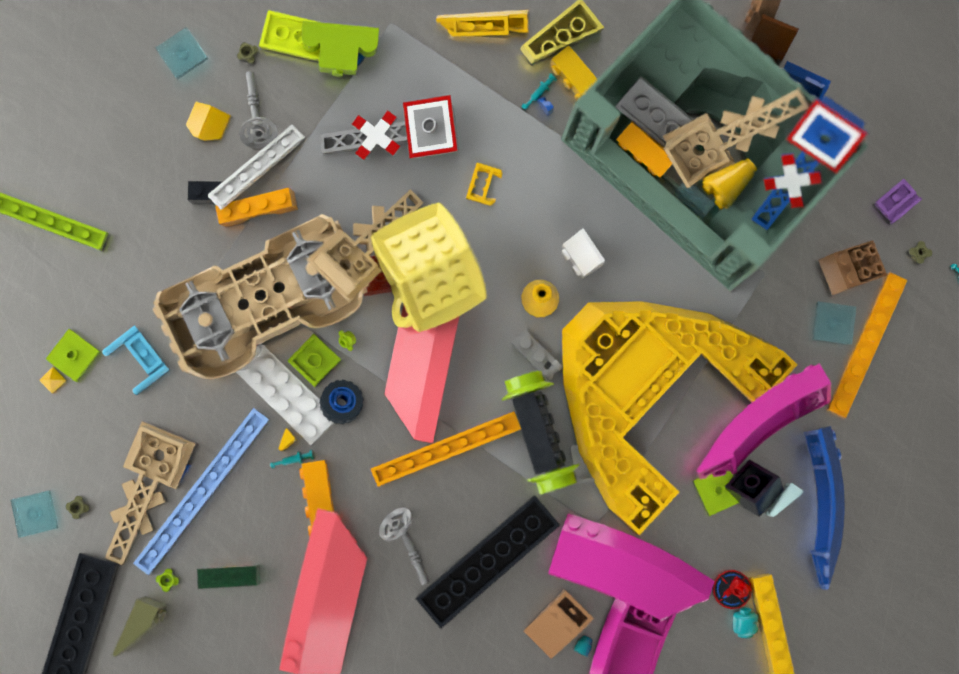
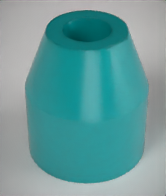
M583 635L577 641L574 651L588 657L592 649L593 640Z

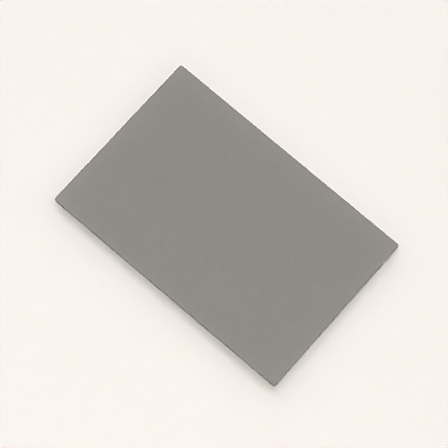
M392 23L388 25L378 39L376 54L363 60L357 69V74L351 77L270 191L284 188L293 190L298 210L251 218L219 263V268L222 270L227 269L264 251L267 240L322 214L329 218L332 217L334 222L338 220L343 232H346L356 241L360 236H353L354 223L373 225L372 206H382L386 213L410 189L424 202L418 209L438 202L441 203L453 216L465 235L482 272L487 298L460 315L438 418L459 433L515 411L512 399L502 401V398L508 393L504 381L538 371L512 345V342L524 330L563 366L562 329L588 302L643 301L709 313L733 324L765 276V273L758 268L732 291H729L561 141L562 136ZM451 95L459 144L458 152L410 159L408 142L397 143L401 148L395 156L391 155L381 146L375 147L365 161L355 154L357 150L323 155L321 152L320 135L357 129L352 123L358 115L373 126H376L388 110L397 117L394 123L404 122L403 102ZM428 122L425 126V130H432L434 127V123ZM403 127L398 133L402 137L407 136L406 127ZM388 130L385 135L390 137L392 132ZM364 135L361 140L365 141L367 136ZM347 136L343 143L347 146L351 145L355 138ZM326 139V149L333 148L337 141ZM476 163L501 169L502 171L501 178L493 175L486 198L496 199L495 203L491 206L466 199ZM478 171L477 176L479 178L475 180L474 185L476 187L472 189V193L482 196L484 192L482 188H485V179H488L489 173ZM409 198L406 199L407 206H415ZM395 211V217H402V211ZM584 228L605 262L602 267L582 279L580 275L577 276L572 269L574 265L570 259L566 260L561 251L563 250L562 245ZM357 245L364 253L367 252L366 245ZM373 251L369 256L378 264V267L381 269L378 260L375 257V252ZM381 271L369 283V286L366 287L368 292L363 294L360 307L352 315L338 323L323 328H310L303 323L301 325L387 383L398 326L395 325L392 319V304L395 297L392 293L391 285L383 271ZM534 280H546L556 287L559 293V303L557 309L551 315L536 318L525 311L521 302V295L528 283ZM277 282L274 284L273 289L276 293H282L285 286L282 282ZM261 290L256 293L262 298H266L265 291ZM539 291V292H538V295H539L540 297H544V296H545V291H544V292ZM403 302L400 305V314L402 313ZM339 331H350L354 334L356 344L353 345L354 349L352 351L343 348L339 344ZM702 354L623 437L642 457L648 451L708 361ZM547 362L543 367L548 370L552 365ZM563 369L560 372L557 371L551 381L544 377L545 381L553 382V386L536 391H542L548 399L549 405H547V409L554 418V424L552 425L554 431H557L560 437V443H558L560 450H563L566 456L565 466L560 467V469L573 465L570 446L577 445L563 386ZM522 430L479 446L526 479L545 474L544 472L535 475ZM594 481L581 484L575 483L547 492L584 519L596 523L601 521L609 509Z

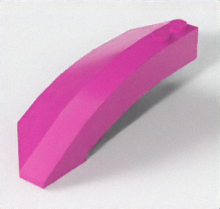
M810 365L797 375L796 373L789 375L785 381L765 392L736 416L720 434L697 469L699 478L706 479L710 474L713 477L724 476L727 474V471L737 474V468L764 441L793 421L829 404L831 399V382L821 365Z
M569 513L563 525L548 572L550 575L586 586L621 600L658 618L660 621L667 619L670 615L685 611L699 602L709 600L714 580L652 544L606 525Z
M615 598L602 629L589 674H654L663 644L677 613L660 621L658 618Z

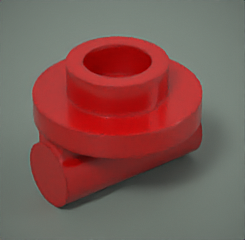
M738 576L733 578L730 585L731 592L741 598L746 597L752 590Z

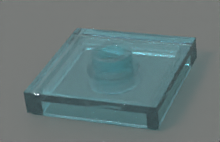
M187 27L156 47V50L177 80L208 60V57Z
M818 301L812 340L852 345L856 307Z
M44 491L11 500L18 538L58 528L51 491Z

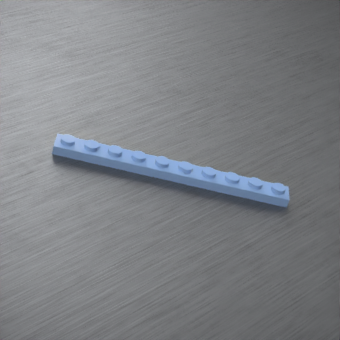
M255 408L252 409L133 563L147 575L153 572L269 422L267 417Z

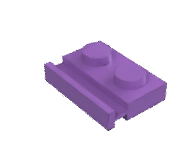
M902 179L877 200L874 205L893 224L920 202L922 198L916 194L917 192L905 179Z

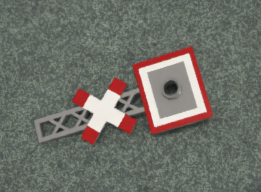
M451 95L403 102L404 122L394 123L397 117L388 110L376 126H373L358 115L352 123L357 129L320 135L321 152L323 155L357 150L355 154L365 161L374 148L381 146L391 155L395 156L401 148L397 143L408 142L410 159L458 152L459 144ZM433 122V129L430 131L425 130L426 124ZM403 127H406L407 136L405 137L398 134ZM388 130L392 132L390 137L385 135ZM364 135L367 136L365 141L361 140ZM347 136L354 137L355 140L351 145L347 146L343 143ZM326 139L337 141L333 148L326 149Z

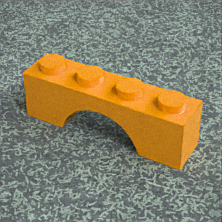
M290 188L232 201L222 210L217 205L215 206L218 222L224 227L242 224L250 218L261 215L283 214L298 210L295 193Z

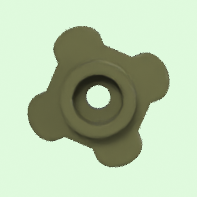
M246 42L242 43L237 58L253 63L255 61V54L258 53L257 46H252Z
M919 241L916 247L909 250V254L918 264H922L927 257L932 256V250L925 246V242Z
M76 496L74 500L66 504V510L72 514V518L79 519L81 514L89 511V506L83 502L81 496Z

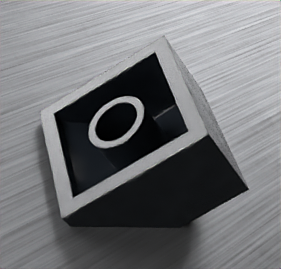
M750 459L725 485V488L745 509L758 517L784 491L780 476Z

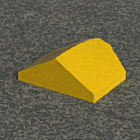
M195 102L186 126L192 135L203 141L221 140L231 116L211 105Z
M476 163L466 199L488 206L494 204L496 199L486 198L492 176L502 177L501 169ZM478 171L489 173L488 179H485V188H482L484 191L482 196L472 193V189L476 187L474 185L475 180L479 178L477 176Z

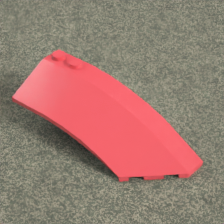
M403 305L402 317L408 316L405 305ZM460 316L422 332L416 331L412 326L408 328L398 327L385 396L414 440L433 443Z
M317 509L295 594L279 670L295 674H341L368 557L360 550L356 544L357 541L350 531L345 528L338 513Z

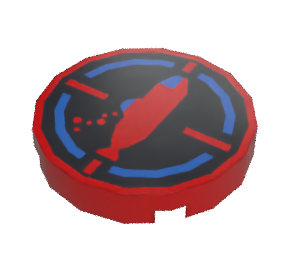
M725 570L718 574L714 579L712 588L713 596L717 603L728 609H738L746 605L752 593L751 590L746 597L741 598L731 592L730 585L735 576H738L751 587L747 576L736 570Z

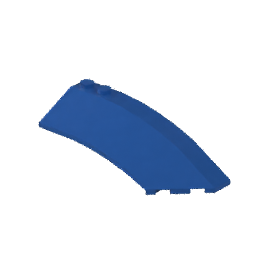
M831 426L804 432L814 470L818 508L814 550L810 551L820 589L824 590L829 589L841 549L845 513L844 483L840 464L841 452L839 448H836V433L834 429H831Z

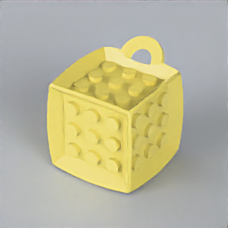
M438 202L404 215L371 236L378 263L391 285V290L395 297L392 304V319L396 326L402 328L412 326L416 331L422 332L462 315L487 298L482 272L468 241L456 220L441 203ZM402 302L408 312L407 317H402L400 314Z

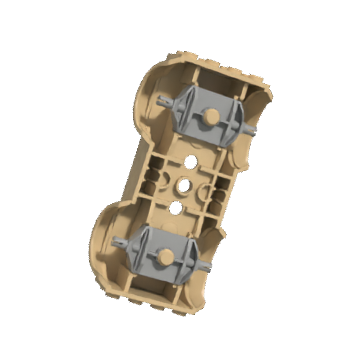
M323 214L267 240L265 250L224 270L215 265L158 292L155 301H153L155 305L153 311L156 317L160 318L164 324L161 328L165 336H169L172 341L169 345L173 353H177L179 356L178 364L181 370L203 379L224 377L249 364L256 355L257 345L302 323L310 328L327 327L352 315L360 307L363 294L368 292L366 287L348 302L307 261L339 229L342 230L338 220L334 222L332 217L329 218ZM340 263L342 269H348L345 263ZM282 282L285 289L282 293L274 291L275 283ZM261 290L265 291L266 298L263 301H258L256 293ZM241 299L249 301V307L246 310H241L238 307V302Z

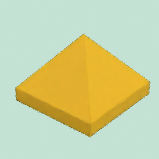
M52 367L39 381L53 394L67 380Z

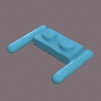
M135 325L102 351L103 355L108 356L122 344H125L146 371L149 377L133 388L135 395L140 394L170 370Z

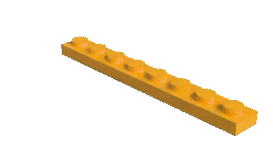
M891 272L887 274L827 411L842 418L847 417L908 280Z
M515 411L373 467L371 472L378 487L521 430Z

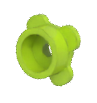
M339 331V344L343 348L352 351L354 349L353 345L356 344L354 334L350 331Z
M169 568L165 569L163 574L156 576L155 579L164 592L170 591L172 586L179 583V579L173 575L172 569Z

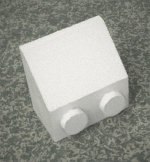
M584 228L562 245L563 250L561 252L566 260L570 259L574 265L572 266L574 273L577 276L580 275L582 279L602 267L605 262Z

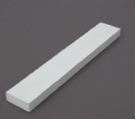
M293 125L289 126L211 191L208 197L222 210L305 140V136Z

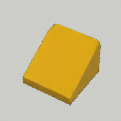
M288 428L285 429L278 448L282 452L297 441L295 435Z

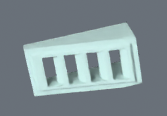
M786 483L784 491L775 499L766 515L769 517L776 516L802 495L804 491L793 483Z

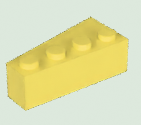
M577 0L524 43L520 50L530 63L533 64L562 51L568 45H575L601 33L605 27L583 0Z

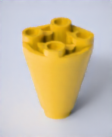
M750 159L741 160L703 178L702 188L708 195L712 194L716 199L714 202L719 209H728L753 178L757 168Z
M534 280L523 289L521 302L525 311L536 318L546 317L557 309L559 293L551 282ZM539 291H541V292H544V291H545V296H544V297H540V296L538 295V292H539Z

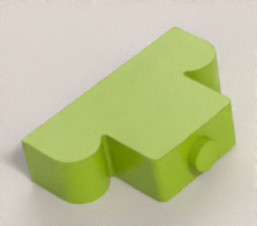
M303 21L302 45L309 52H315L320 49L319 71L322 73H332L336 77H342L343 74L356 75L358 53L360 52L365 57H372L377 52L379 28Z

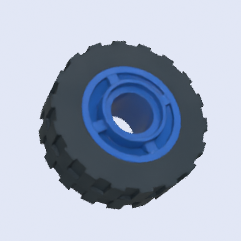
M343 379L335 380V382L329 383L324 388L319 401L320 410H322L323 416L328 421L334 422V424L350 423L361 412L364 398L362 397L361 390L353 382ZM337 399L345 400L346 405L338 404Z

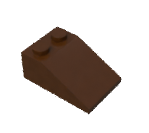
M763 14L752 31L749 41L755 43L764 55L770 56L774 63L779 66L799 28Z

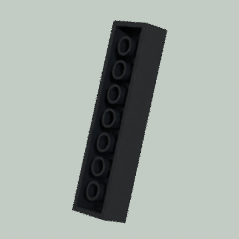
M533 495L415 599L438 627L442 629L555 531L560 524L539 499Z

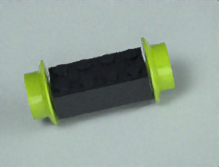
M542 370L504 381L508 393L502 398V401L512 399L535 475L545 472L543 475L527 479V482L536 483L539 494L577 483L574 470L580 464L560 469V467L565 466L566 456L564 451L560 450L558 444L560 443V437L558 432L554 431L552 425L554 424V418L547 409V405H549L548 399L542 391L536 392L553 386L554 383L544 380Z

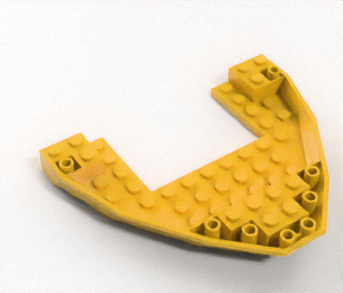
M643 301L588 302L562 329L563 386L579 454L586 464L589 473L594 478L600 494L607 507L635 534L640 535L676 497L679 491L623 438L625 434L701 354L751 402L780 384L798 364L784 351L765 339L709 313Z

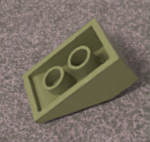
M147 596L136 599L112 656L116 657L125 653L157 626L159 622H163L167 611H165L167 605Z

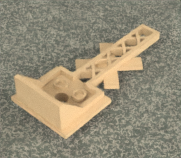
M800 88L763 106L765 99L752 96L745 116L724 110L721 123L727 125L719 129L715 128L709 115L706 113L663 135L666 141L664 150L686 188L703 180L706 176L734 164L735 161L727 148L737 144L735 149L747 152L752 136L757 133L776 138L779 126L775 124L809 108V104ZM798 96L802 105L798 107L789 106V101ZM775 107L783 109L782 115H771V109ZM759 117H762V118H765V120H764V121H761V120H758V118H759ZM735 128H741V133L734 132ZM720 134L730 136L729 140L724 143ZM702 145L705 150L698 151L695 146Z
M410 189L386 213L384 212V207L372 206L373 225L353 224V236H360L356 241L346 232L339 229L307 261L350 302L382 271L378 264L369 256L374 251L371 236L385 227V222L391 223L401 218L395 217V211H402V216L416 211L424 202ZM409 198L415 206H407L406 199ZM357 245H366L367 252L364 253ZM340 263H345L348 269H342Z
M144 421L141 422L123 465L124 468L138 473L139 476L136 484L134 479L122 484L128 499L127 505L110 512L113 522H119V525L105 556L106 559L122 566L125 565L139 529L142 535L154 530L147 510L166 502L162 491L154 494L157 485L162 483L174 489L178 488L196 443ZM158 450H162L164 452L165 456L163 460H158L156 458V452ZM144 476L154 480L152 485L145 486ZM141 492H143L145 498L141 499V496L139 494ZM134 515L136 521L131 523L129 517ZM128 528L131 536L128 540L124 541L121 532L123 529ZM118 546H121L123 551L122 558L112 555L114 549Z

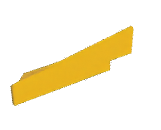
M529 10L438 15L436 21L443 25L452 36L509 35V31L528 33Z

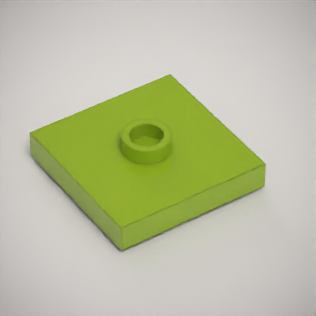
M68 329L45 359L72 380L78 382L101 351L73 330Z
M313 333L287 361L316 387L342 360Z
M727 471V474L724 476L713 477L710 474L706 479L697 478L693 480V484L708 516L739 503L725 488V485L734 477L731 471Z

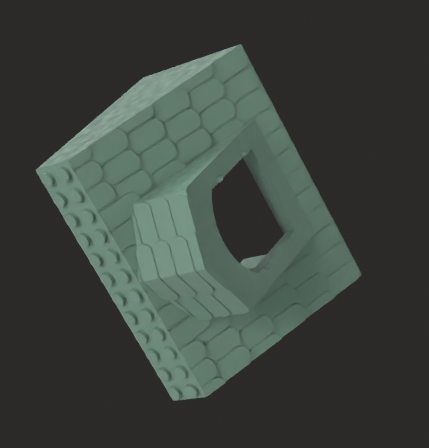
M673 0L575 102L561 137V141L729 291H732L764 263L868 147L863 139L837 174L819 162L813 171H821L822 183L801 186L804 207L791 208L789 201L768 230L752 220L753 215L772 191H766L763 179L785 174L781 158L782 154L794 152L796 160L802 152L801 149L786 139L808 109L775 124L779 126L776 138L758 133L752 136L748 151H742L744 160L748 158L753 162L757 171L754 172L753 178L728 209H719L714 202L715 198L704 208L666 173L661 177L653 176L649 173L648 167L643 162L641 164L632 157L633 154L629 150H623L618 145L619 141L616 139L632 120L619 111L615 105L640 76L685 113L701 115L707 113L710 118L720 123L724 110L745 116L752 96L765 99L763 106L800 88L809 107L815 101L816 97L806 92L802 84L795 82L789 77L786 70L779 68L770 56L764 55L755 43L748 41L739 29L731 26L724 16H720L714 11L711 4L705 3L703 0ZM797 96L791 99L788 105L798 107L802 104ZM775 107L771 109L770 114L780 116L783 109ZM759 117L758 120L764 121L765 118ZM736 127L734 132L741 133L742 129ZM821 135V138L824 141L831 140V138L828 135ZM807 153L805 154L806 161L816 160ZM803 167L797 168L798 173L804 172ZM780 197L771 199L773 206L781 205ZM769 212L760 213L759 217L767 222L770 220Z

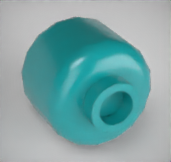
M743 607L740 608V611L733 614V631L738 637L752 638L758 632V615L751 608Z

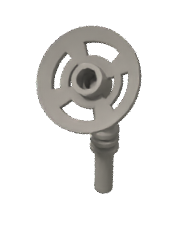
M246 72L249 91L247 95L249 97L248 105L251 106L252 118L243 123L239 135L241 141L247 147L263 149L278 136V130L272 120L260 117L258 108L260 102H258L259 98L257 97L259 94L256 93L254 72ZM269 125L272 127V135L269 134ZM245 128H247V138L244 135ZM265 138L266 140L258 143L253 142L254 139Z
M398 508L384 518L379 528V535L385 541H392L401 536L409 551L410 561H413L411 564L415 566L421 584L425 585L429 581L421 563L423 560L420 559L419 550H416L407 532L412 522V513L407 508ZM403 515L402 518L393 520L395 517Z

